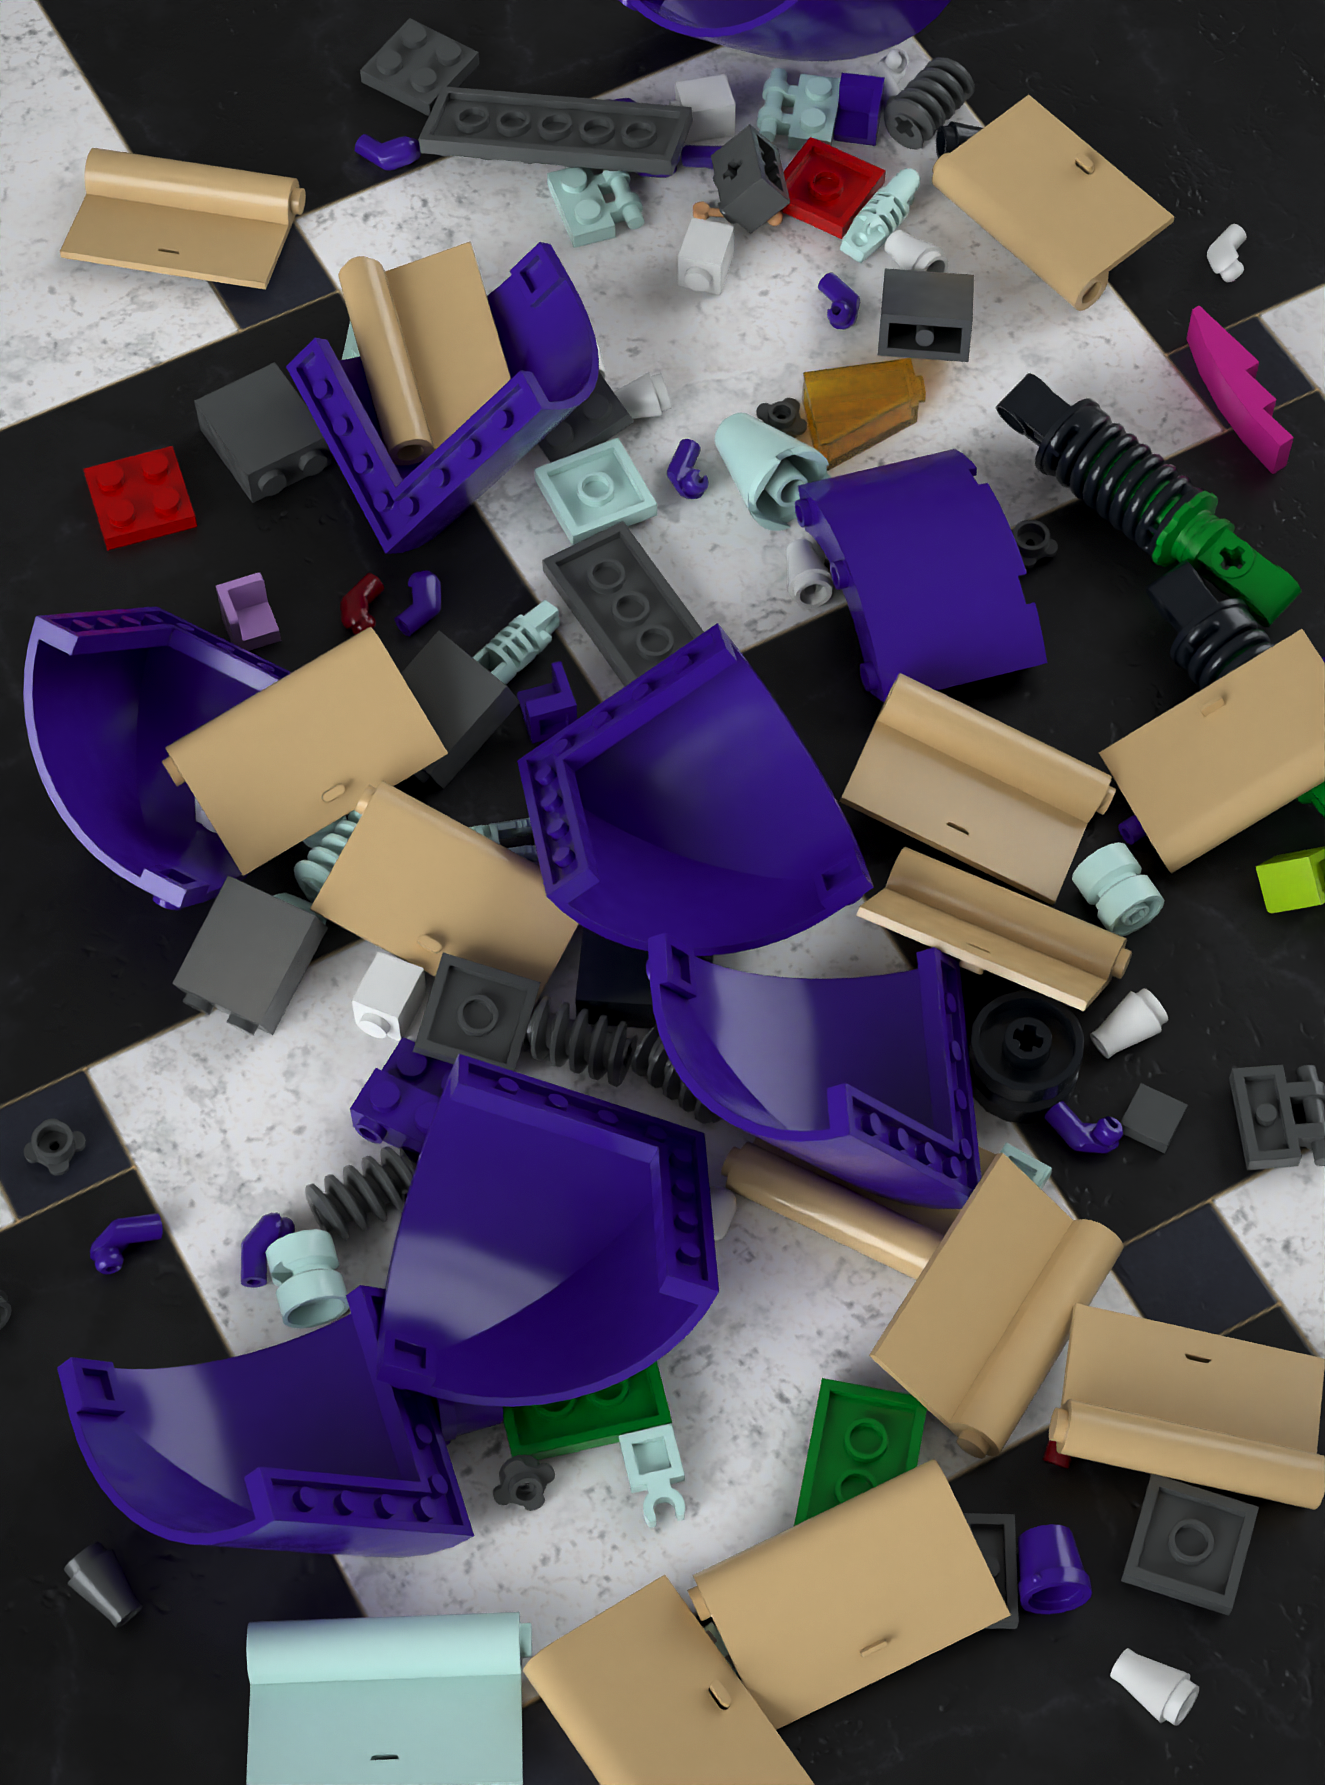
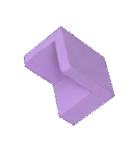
M255 573L216 585L222 620L231 643L250 651L281 641L279 628L268 603L265 583L261 573Z

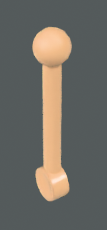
M697 202L692 207L694 218L706 220L709 216L724 217L719 208H710L706 202ZM779 211L767 222L772 226H778L783 221L782 212Z

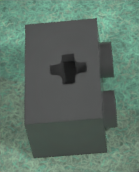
M749 124L711 155L715 174L713 182L718 189L720 199L718 207L724 218L731 224L738 223L751 234L790 203L779 150L752 125Z

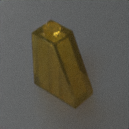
M911 358L803 372L802 404L813 448L818 450L829 463L827 471L916 423L919 403H924L926 400L924 379L922 375L915 376Z

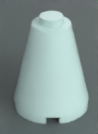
M736 413L727 417L716 431L715 445L751 516L765 529L781 531L790 528L787 522L797 518L795 501L800 499L798 485L831 478L827 473V465L829 463L818 450L747 413Z

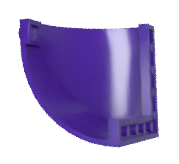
M951 0L619 1L626 7L639 11L646 18L661 27L733 49L770 58L793 61H836L878 53L902 43L919 33L937 18Z
M539 242L510 270L512 275L487 295L511 379L422 462L411 465H396L393 463L384 445L360 356L338 360L328 340L314 338L286 366L385 554L403 553L413 550L434 539L577 409L593 392L599 372V356L595 334L584 304L551 244Z
M157 606L36 616L28 642L24 667L23 696L29 743L38 773L48 796L76 838L114 873L153 894L152 900L156 904L171 910H181L183 907L216 898L228 876L242 881L251 872L243 876L218 834L208 830L196 821L194 794L186 782L177 787L162 763V760L169 757L165 747L292 672Z
M718 623L517 760L546 897L563 913L583 927L622 945L648 951L649 937L667 933L694 948V956L731 954L756 949L787 939L811 928L843 907L856 903L866 892L874 888L853 832L818 766L767 687Z
M667 933L648 938L649 959L646 962V972L650 980L653 1012L659 1036L668 1058L681 1080L709 1110L728 1123L876 1196L906 1205L930 1209L963 1208L981 1179V1168L959 962L933 947L917 952L918 969L854 978H789L738 971L702 960L694 956V948Z
M458 1054L430 1123L400 1219L382 1302L377 1346L376 1380L388 1383L397 1389L412 1390L459 1403L515 1407L548 1404L584 1396L622 1382L646 1369L670 1352L693 1330L707 1313L719 1293L705 1133Z
M360 1285L346 1295L351 1314L298 1338L236 1357L202 1364L156 1369L114 1368L113 1362L70 1357L57 1367L72 1427L87 1466L113 1504L131 1521L157 1536L190 1545L391 1558L428 1555L452 1548L474 1537L431 1396L412 1390L397 1389L388 1383L376 1380L378 1334L385 1291L383 1288Z

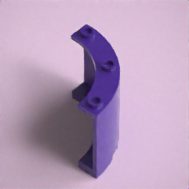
M957 449L798 485L800 499L795 501V513L798 523L802 528L805 527V531L817 541L830 562L833 584L837 590L842 589L859 639L864 663L860 664L863 686L866 691H870L872 695L885 702L899 673L934 690H941L1047 663L1035 602L1026 604L1018 578L1026 575L1027 572L1010 525L989 484L977 483L973 477L977 475V467Z

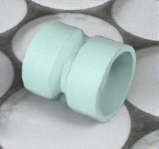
M1119 842L1102 847L1089 855L1074 871L1072 881L1086 901L1091 905H1096L1098 909L1097 917L1104 927L1112 933L1126 936L1139 930L1158 915L1163 908L1165 900L1147 875H1140L1142 868L1125 843Z
M317 1229L302 1230L281 1237L269 1245L265 1253L273 1284L279 1286L276 1296L285 1325L300 1329L316 1327L329 1323L347 1312L349 1308L346 1298L347 1291L342 1274L335 1271L339 1267V1262L330 1233Z

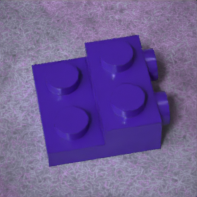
M402 1037L383 1069H374L352 1104L350 1112L353 1127L359 1135L372 1143L381 1144L384 1141L398 1149L401 1147L409 1160L417 1164L430 1123L454 1064L412 1052L415 1042Z

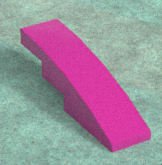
M1201 306L1192 309L1186 339L1199 374L1218 409L1241 441L1274 474L1287 465L1294 437L1272 417L1276 398L1255 380L1259 361Z

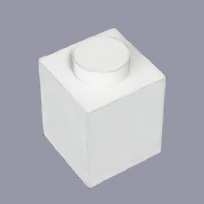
M726 73L675 82V100L669 101V105L692 107L693 122L685 143L735 135L736 104Z
M691 217L678 254L677 286L690 288L698 292L704 291L718 295L721 294L734 256V226Z
M378 951L351 1000L356 1025H359L364 1032L373 1037L385 1038L388 1036L400 1041L405 1036L427 994L424 968Z

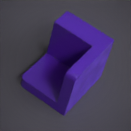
M842 73L833 137L835 141L876 146L883 105L884 77Z
M561 661L551 663L552 683L517 693V699L520 701L518 705L531 743L547 740L577 720V704Z

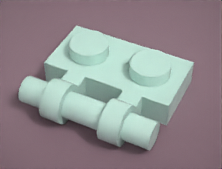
M782 68L773 69L770 78L765 81L762 95L765 105L758 113L757 127L759 132L770 142L775 140L776 134L787 135L788 149L800 150L810 137L832 146L841 78L800 74L799 84L794 86L786 82L788 76L786 70ZM781 106L794 107L793 114L783 113Z
M574 167L547 173L548 188L574 248L615 238V223L626 221L630 229H638L644 224V218L641 214L643 205L638 194L631 191L629 186L631 178L628 171H608L603 169V173L593 175L591 168ZM614 193L616 200L605 203L602 195Z

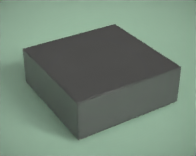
M1141 1083L1120 1122L1123 1127V1134L1165 1154L1186 1113L1188 1104Z

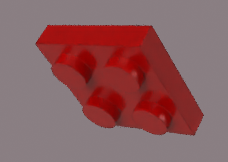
M810 137L783 171L790 203L780 211L843 239L853 223V219L885 183L886 170Z
M173 446L83 469L107 551L197 527L195 514Z

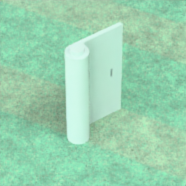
M520 1612L259 1621L248 1623L246 1652L247 1671L250 1681L246 1785H523L522 1658L532 1657L531 1623L520 1622Z

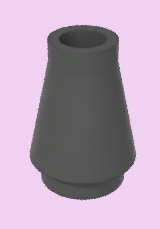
M95 1542L82 1550L65 1566L64 1571L70 1577L68 1585L105 1615L115 1628L127 1623L142 1609L143 1606L135 1597L113 1549L106 1550L100 1542Z

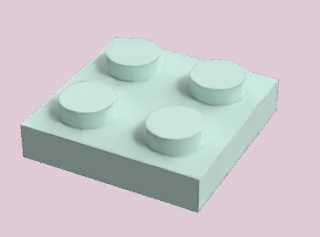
M618 437L534 469L535 481L571 545H575L622 521L628 527L657 516V503Z

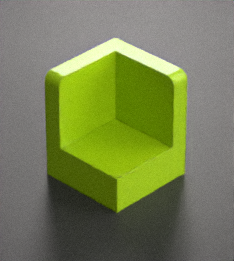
M1325 846L1280 854L1255 866L1266 909L1269 913L1318 906L1325 903Z

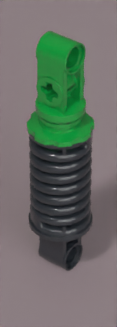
M1027 373L996 405V410L1000 417L1013 430L1021 435H1025L1039 447L1035 457V466L1041 473L1056 477L1061 486L1070 488L1075 497L1083 499L1085 504L1090 509L1097 510V513L1103 519L1110 520L1114 528L1123 531L1129 540L1135 541L1138 547L1151 556L1153 562L1157 565L1166 567L1177 560L1179 563L1184 560L1188 561L1199 575L1213 584L1220 592L1230 599L1237 598L1243 600L1257 623L1267 628L1302 593L1299 584L1288 572L1278 565L1271 563L1247 542L1234 534V524L1226 518L1220 519L1214 515L1218 504L1216 495L1212 492H1207L1201 487L1194 488L1188 476H1179L1178 470L1174 465L1165 464V460L1160 454H1152L1151 448L1147 444H1139L1137 437L1132 433H1126L1120 423H1112L1111 417L1093 399L1086 398L1070 406L1056 395L1040 378L1034 374Z
M1186 560L1145 587L1146 593L1154 607L1178 632L1170 649L1171 659L1177 666L1188 670L1189 677L1195 684L1200 686V691L1275 645L1274 643H1269L1270 638L1264 630L1258 629L1257 621L1250 614V609L1243 600L1234 598L1218 603L1207 589L1197 571ZM1324 781L1297 799L1303 804L1312 803L1325 819Z

